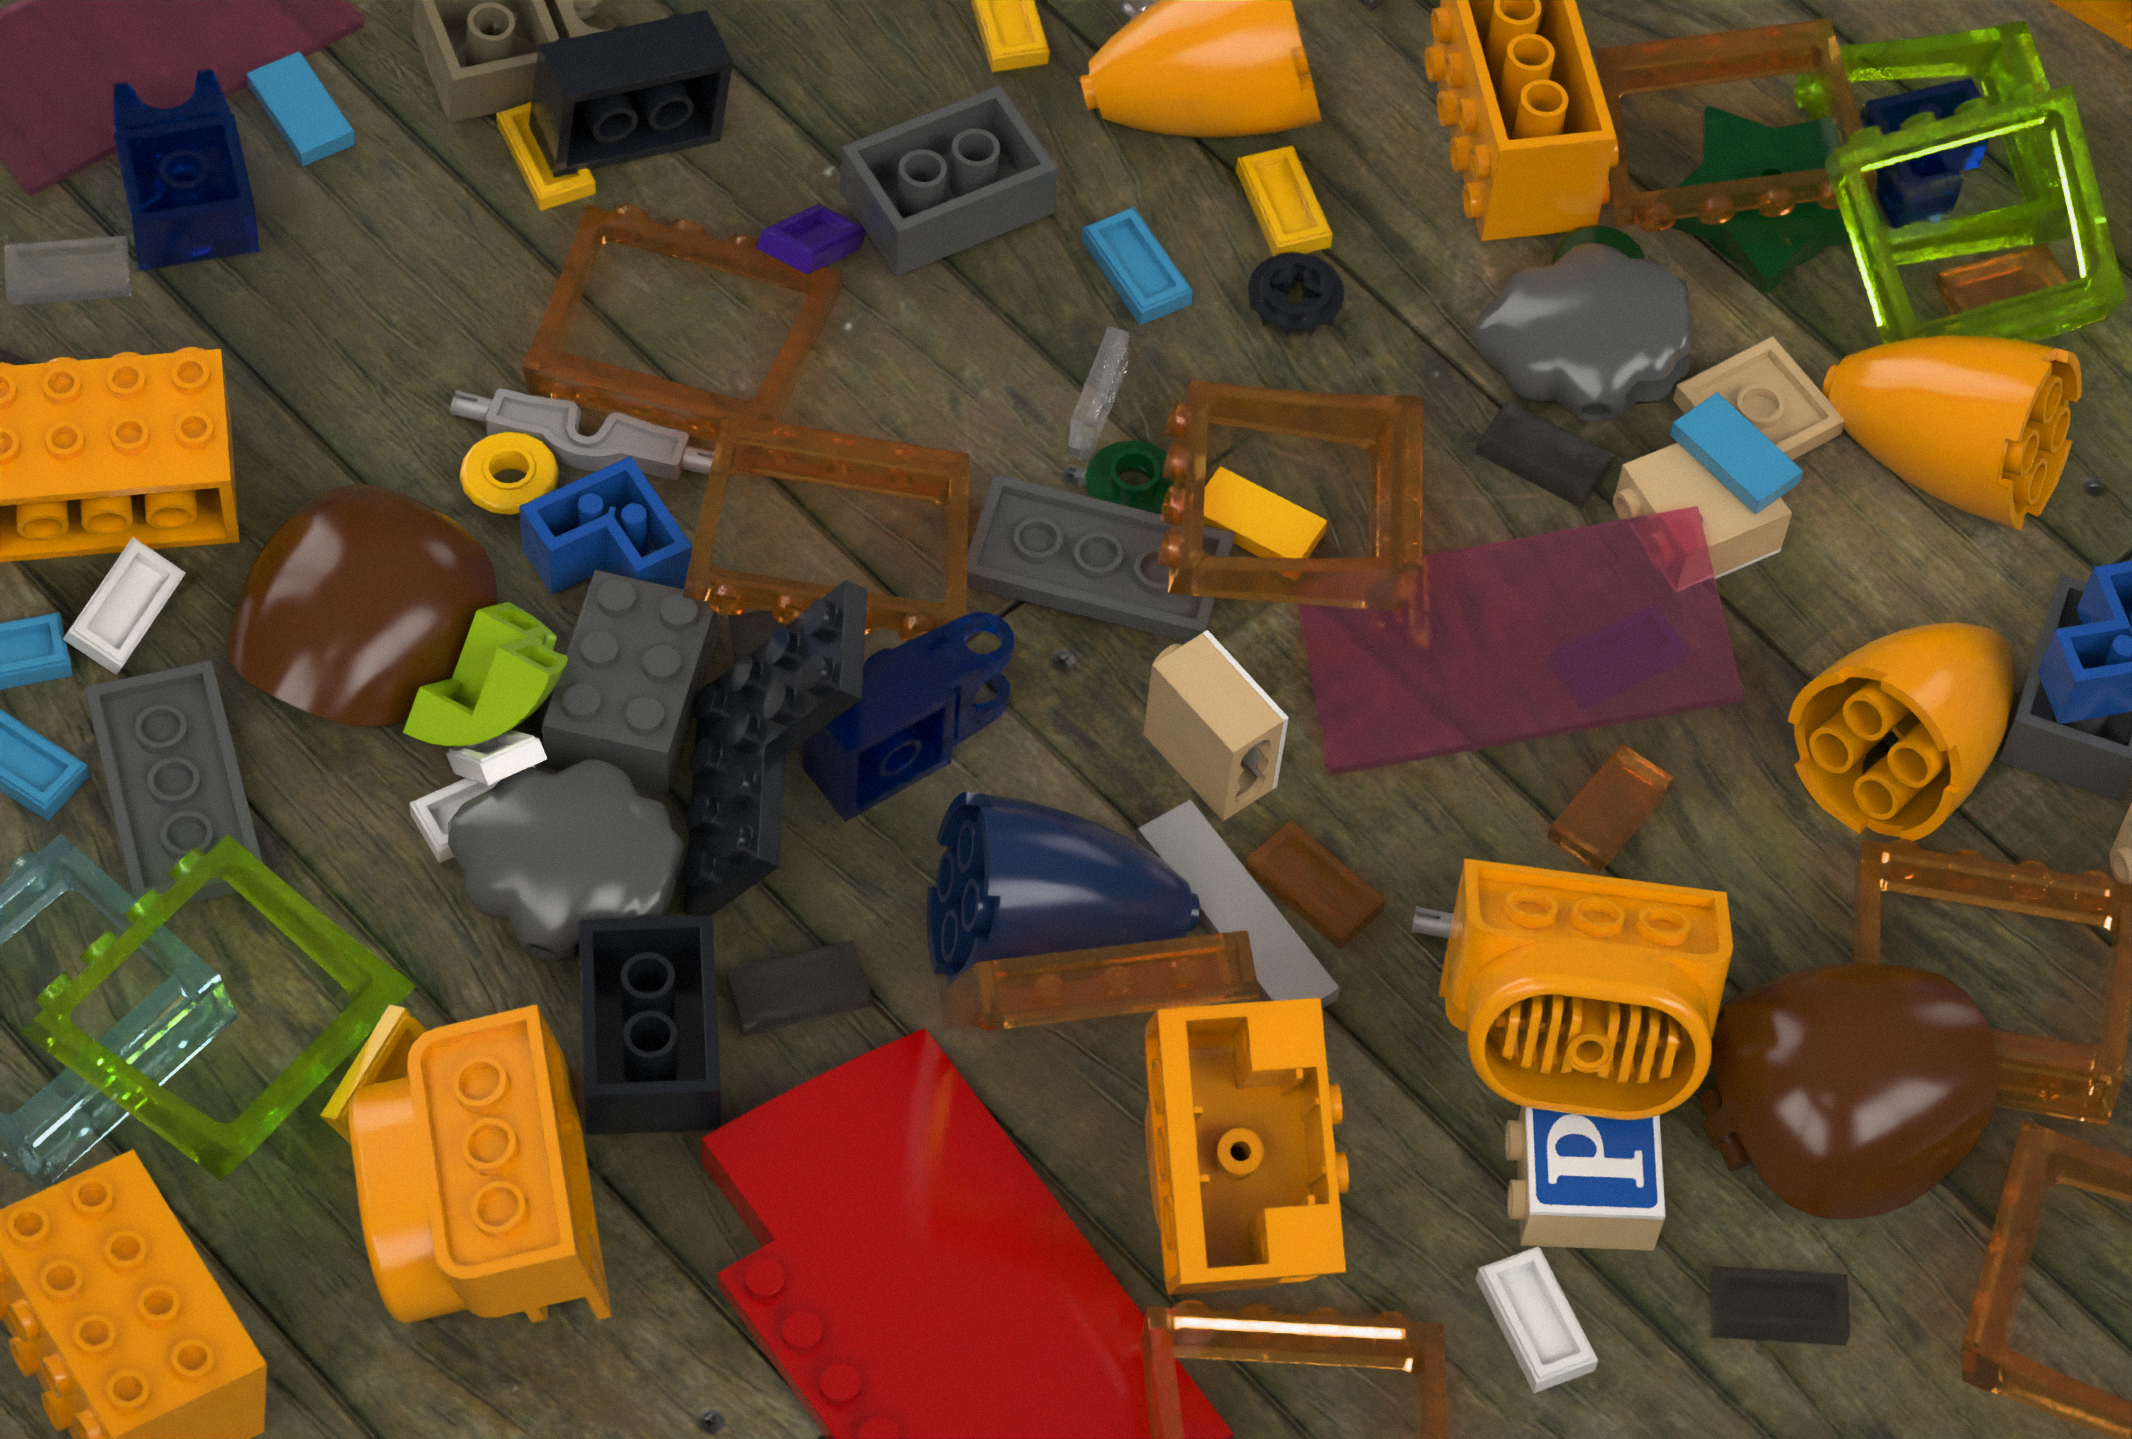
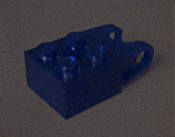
M211 68L196 70L195 90L192 96L183 104L173 108L161 109L143 103L128 81L113 83V135L119 177L139 271L260 252L255 204L235 115L231 113L218 79Z
M975 612L964 615L911 639L894 649H882L867 659L863 665L862 699L803 742L802 768L844 822L949 765L952 761V748L989 725L1005 712L1010 701V682H1008L1001 671L1009 663L1014 653V633L1009 624L993 614ZM986 631L996 635L1001 641V646L988 654H977L966 646L965 640L972 633ZM986 682L993 685L997 690L998 694L993 700L981 704L973 703L977 692Z

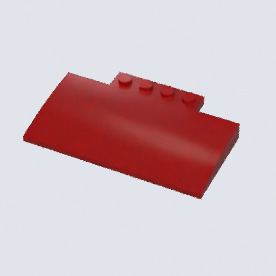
M926 1028L869 1051L759 1105L701 1138V1164L761 1245L760 1249L718 1272L717 1286L826 1439H1233L1234 1433Z

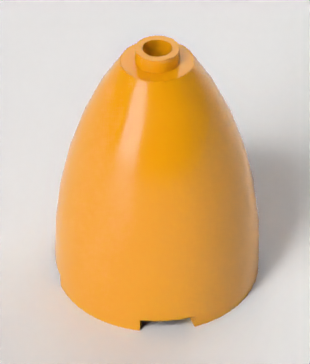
M1159 0L1116 32L1088 61L1090 74L1080 76L1088 111L1099 108L1102 119L1136 130L1170 136L1229 138L1277 133L1323 122L1292 0Z
M1947 335L1912 338L1881 344L1847 355L1839 365L1833 364L1829 368L1824 380L1822 393L1844 419V429L1871 456L1903 480L1937 500L1968 514L2009 528L2022 530L2026 513L2029 512L2039 518L2062 475L2072 445V440L2065 439L2071 416L2068 403L2069 401L2077 402L2081 397L2082 375L2080 362L2073 352L2022 340L1988 336Z
M1968 623L1927 624L1900 630L1871 641L1839 659L1815 677L1799 692L1792 704L1788 717V722L1794 724V737L1800 760L1794 764V767L1813 799L1820 807L1858 834H1861L1867 826L1880 834L1901 837L1902 842L1905 843L1924 838L1934 832L1973 791L1990 766L2004 737L2013 707L2016 683L2014 659L2008 643L2000 634L1983 626ZM1893 731L1899 740L1863 774L1862 766L1867 753Z

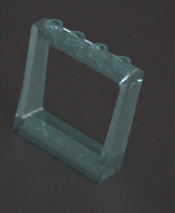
M62 834L58 835L37 854L28 852L19 856L10 868L9 878L0 885V946L60 894L67 890H77L146 953L169 978L19 1110L9 1114L0 1112V1159L39 1191L44 1190L238 1018L219 974Z

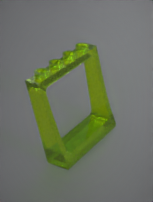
M2018 21L1937 36L1812 48L1808 50L1796 70L1798 78L1794 88L1795 102L1799 108H1808L1811 120L1835 115L1846 116L1842 172L1881 215L1882 213L1839 83L1962 75L1977 77L1982 83L2023 201L2022 204L1902 229L1890 228L1884 222L1880 238L1844 244L1852 245L1860 271L2065 240L2090 204L2088 193L2027 22Z
M2040 83L2027 84L2011 92L2007 97V102L1990 106L1986 97L1975 98L1957 107L1954 110L1955 116L1937 120L1933 112H1923L1905 120L1900 125V131L1883 135L1879 126L1867 127L1848 137L1846 140L1847 145L1833 150L1826 160L1825 166L1854 249L1883 344L1912 338L1947 335L1988 336L2034 342L2107 321L2126 299L2125 289L2071 84L2048 91H2043ZM2036 125L2045 126L2051 134L2072 227L2081 279L1931 321L1923 322L1918 320L1912 311L1862 173Z
M229 834L206 855L195 846L168 872V875L176 884L163 896L153 887L124 914L133 925L119 938L109 929L103 933L79 957L88 967L74 981L65 972H62L34 1000L43 1010L21 1031L220 1181L238 1167L374 1030L389 1005L398 1006L416 988L409 979L339 928ZM214 878L227 881L341 984L350 995V1002L347 1007L231 1123L227 1124L211 1119L163 1088L75 1027L70 1019L71 1012L202 886Z

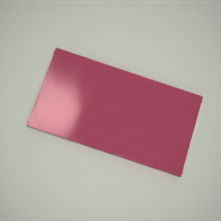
M19 0L0 9V160L20 184V188L30 197L247 87L246 73L298 51L301 52L303 57H306L365 27L364 18L348 0Z
M1698 506L1293 579L1294 588L1292 594L1297 599L1326 754L1324 765L1328 768L1329 775L1344 774L1743 702L1744 686L1739 680L1702 526L1703 516L1699 513Z

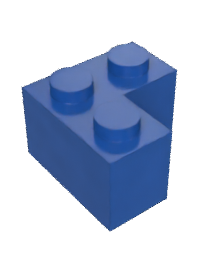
M631 456L519 506L522 550L552 595L592 577L595 570L602 572L608 570L611 574L688 591L693 590V546Z
M2132 561L2093 567L2077 607V613L2082 625L2054 629L2038 669V674L2058 724L2132 712Z

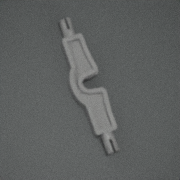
M498 389L494 398L490 399L456 390L451 403L450 413L452 416H461L486 422L488 436L503 432L528 434L542 441L554 454L556 461L580 470L599 471L631 456L642 473L678 480L683 469L719 479L724 466L725 453H717L689 446L688 433L654 425L620 412L611 413L595 435L589 437L582 436L578 433L581 410L575 402L569 400L532 396L506 389Z

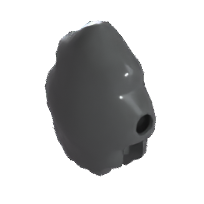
M1581 244L1568 251L1553 265L1520 268L1512 274L1502 293L1477 318L1472 337L1481 357L1505 377L1513 393L1523 400L1557 402L1566 410L1587 422L1610 421L1625 414L1633 404L1659 403L1675 384L1688 376L1690 362L1688 353L1691 351L1687 284L1682 279L1673 276L1655 259H1630L1615 247L1606 244Z
M596 759L584 760L557 774H548L538 768L528 767L501 779L494 788L462 804L448 822V845L463 871L465 895L478 912L488 916L509 920L521 947L534 956L548 960L566 961L580 955L579 920L665 917L666 909L672 901L676 879L683 863L681 856L683 843L672 829L670 815L666 806L659 801L640 797L626 772L610 763Z

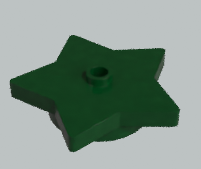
M1711 106L1706 107L1704 110L1702 165L1658 203L1656 221L1660 225L1707 238L1711 245L1722 255L1741 264L1763 293L1772 291L1795 266L1815 258L1828 246L1880 238L1884 218L1842 172L1846 116L1835 115L1780 128H1772Z

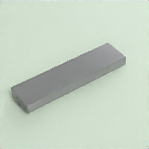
M1191 799L1137 829L1136 841L1140 846L1161 858L1187 880L1191 893H1196L1199 898V921L1262 1002L1321 998V1006L1324 1008L1338 1000L1340 987Z

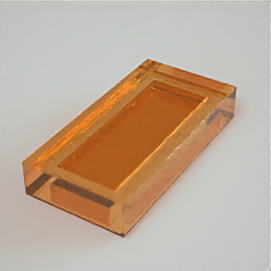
M2046 244L1939 271L1935 282L1959 329L2066 302L2071 291V287Z
M1622 743L1550 826L1547 838L1600 873L1668 794L1675 777Z
M1292 820L1247 857L1245 869L1339 949L1344 947L1384 911L1386 899Z

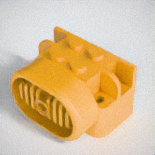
M1464 858L1438 992L1439 997H1445V1012L1451 1024L1459 1030L1467 1032L1469 1056L1481 1080L1500 1097L1523 1107L1617 1120H1639L1658 1116L1685 1102L1703 1082L1711 1062V1038L1713 1037L1733 951L1727 892Z
M1321 998L1158 1008L1145 1028V1063L1149 1098L1145 1113V1139L1153 1209L1160 1230L1162 1263L1167 1293L1169 1295L1271 1288L1277 1284L1306 1282L1315 1279L1319 1275L1346 1273L1339 1193L1348 1192L1349 1173L1345 1152H1335L1333 1125L1342 1123V1097L1339 1084H1329ZM1231 1153L1235 1154L1240 1161L1235 1160Z
M537 1004L429 1030L413 1043L408 1053L407 1068L409 1076L364 1086L354 1092L349 1104V1133L363 1235L378 1291L386 1309L395 1320L407 1324L464 1310H469L472 1314L483 1318L500 1317L525 1311L532 1323H538L548 1319V1305L586 1297L598 1320L612 1317L574 1075Z

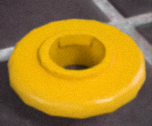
M503 432L489 435L472 446L463 458L459 477L463 491L475 505L492 513L513 515L520 513L519 506L554 491L557 487L559 469L554 454L542 441L524 433ZM505 469H517L526 475L523 479L514 483H502L493 477L496 473Z

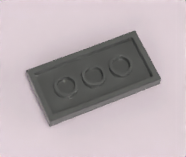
M994 473L961 570L960 585L1189 642L1208 630L1233 548L1235 533Z
M212 660L84 687L136 914L139 915L266 887L265 870Z

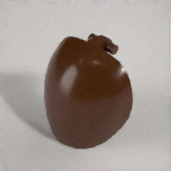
M352 484L331 488L297 508L273 532L258 554L242 586L226 639L227 659L232 668L250 684L287 704L317 717L360 727L390 725L408 719L419 687L453 677L477 609L496 605L497 590L494 567L485 549L460 524L444 513L406 494L368 484Z
M1832 964L1806 968L1767 980L1738 993L1723 1004L1718 1012L1713 1037L1711 1038V1064L1718 1088L1701 1094L1698 1100L1707 1118L1702 1123L1710 1145L1714 1150L1720 1149L1729 1171L1738 1170L1753 1163L1770 1190L1789 1206L1815 1217L1861 1219L1882 1215L1909 1205L1940 1182L1977 1144L1992 1116L1998 1096L1999 1062L1989 1026L1979 1008L1967 992L1947 977L1926 969L1897 964Z

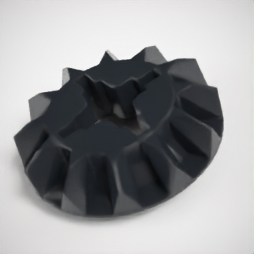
M1290 252L1269 257L1255 268L1248 285L1250 310L1257 311L1260 314L1264 327L1272 324L1280 326L1285 336L1293 329L1304 330L1312 336L1318 326H1332L1336 314L1343 306L1344 287L1338 273L1325 261L1305 253ZM1296 282L1302 283L1301 291H1303V298L1300 300L1299 305L1291 306L1288 303L1291 289H1295Z

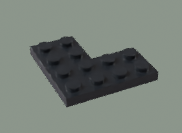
M847 580L843 581L823 598L815 600L806 611L785 627L776 630L772 637L750 654L741 657L733 667L712 683L706 684L698 693L693 708L694 717L697 719L695 748L690 758V771L693 773L692 797L686 814V825L689 828L688 855L682 870V880L685 884L684 912L694 916L713 915L780 867L786 755L862 699L867 602L866 588Z

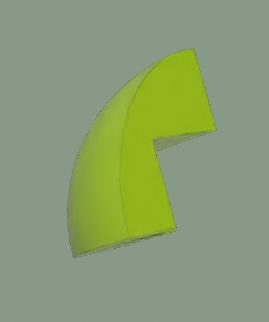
M508 601L477 609L453 677L419 687L403 733L415 739L442 746L474 745L498 737L525 721L543 704L560 680L566 667L568 656L553 651L557 637L548 627Z

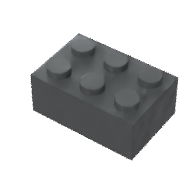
M999 85L842 146L840 193L861 225L867 230L870 239L897 277L1054 214L1058 168L1003 88Z
M595 570L566 653L568 656L566 667L555 686L542 724L543 749L547 760H544V767L562 771L584 760L596 759L610 763L626 772L636 788L669 795L694 717V703L698 693L704 686L718 643V597Z
M2060 574L2043 618L1998 761L2121 801L2132 776V712L2058 724L2038 674V669L2054 629L2082 625L2077 613V607L2087 582Z

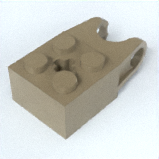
M415 0L412 32L448 122L451 123L498 113L532 102L538 45L561 38H573L610 30L591 27L582 20L590 18L596 12L606 7L612 0Z

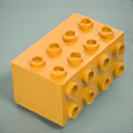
M1441 0L1440 8H1433L1431 13L1434 42L1433 46L1426 47L1425 71L1428 81H1436L1438 85L1437 113L1439 122L1442 127L1449 126L1452 136L1449 148L1451 165L1455 173L1462 172L1465 182L1462 190L1464 212L1468 219L1475 218L1481 241L1572 232L1577 228L1597 225L1602 204H1608L1610 185L1608 175L1610 167H1615L1618 164L1619 150L1615 130L1576 1Z
M186 347L174 353L150 355L123 352L111 358L88 360L60 357L52 359L47 363L12 365L0 362V563L123 552L133 537L152 550L240 542L231 415L221 349L205 350L198 347Z
M134 1149L0 1210V1321L3 1320L13 1337L9 1339V1347L19 1370L25 1377L35 1374L45 1392L41 1394L42 1404L50 1422L58 1432L67 1428L73 1439H251L264 1433L267 1364Z

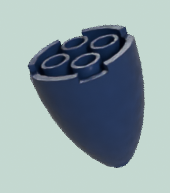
M963 792L952 801L941 823L937 840L939 845L947 846V850L943 853L939 863L937 887H928L927 939L934 974H945L948 976V990L1016 992L1045 990L1085 983L1117 974L1152 960L1180 944L1185 939L1187 932H1193L1197 926L1200 913L1199 898L1196 893H1191L1187 880L1161 858L1136 842L1094 821L1061 809L1017 798Z

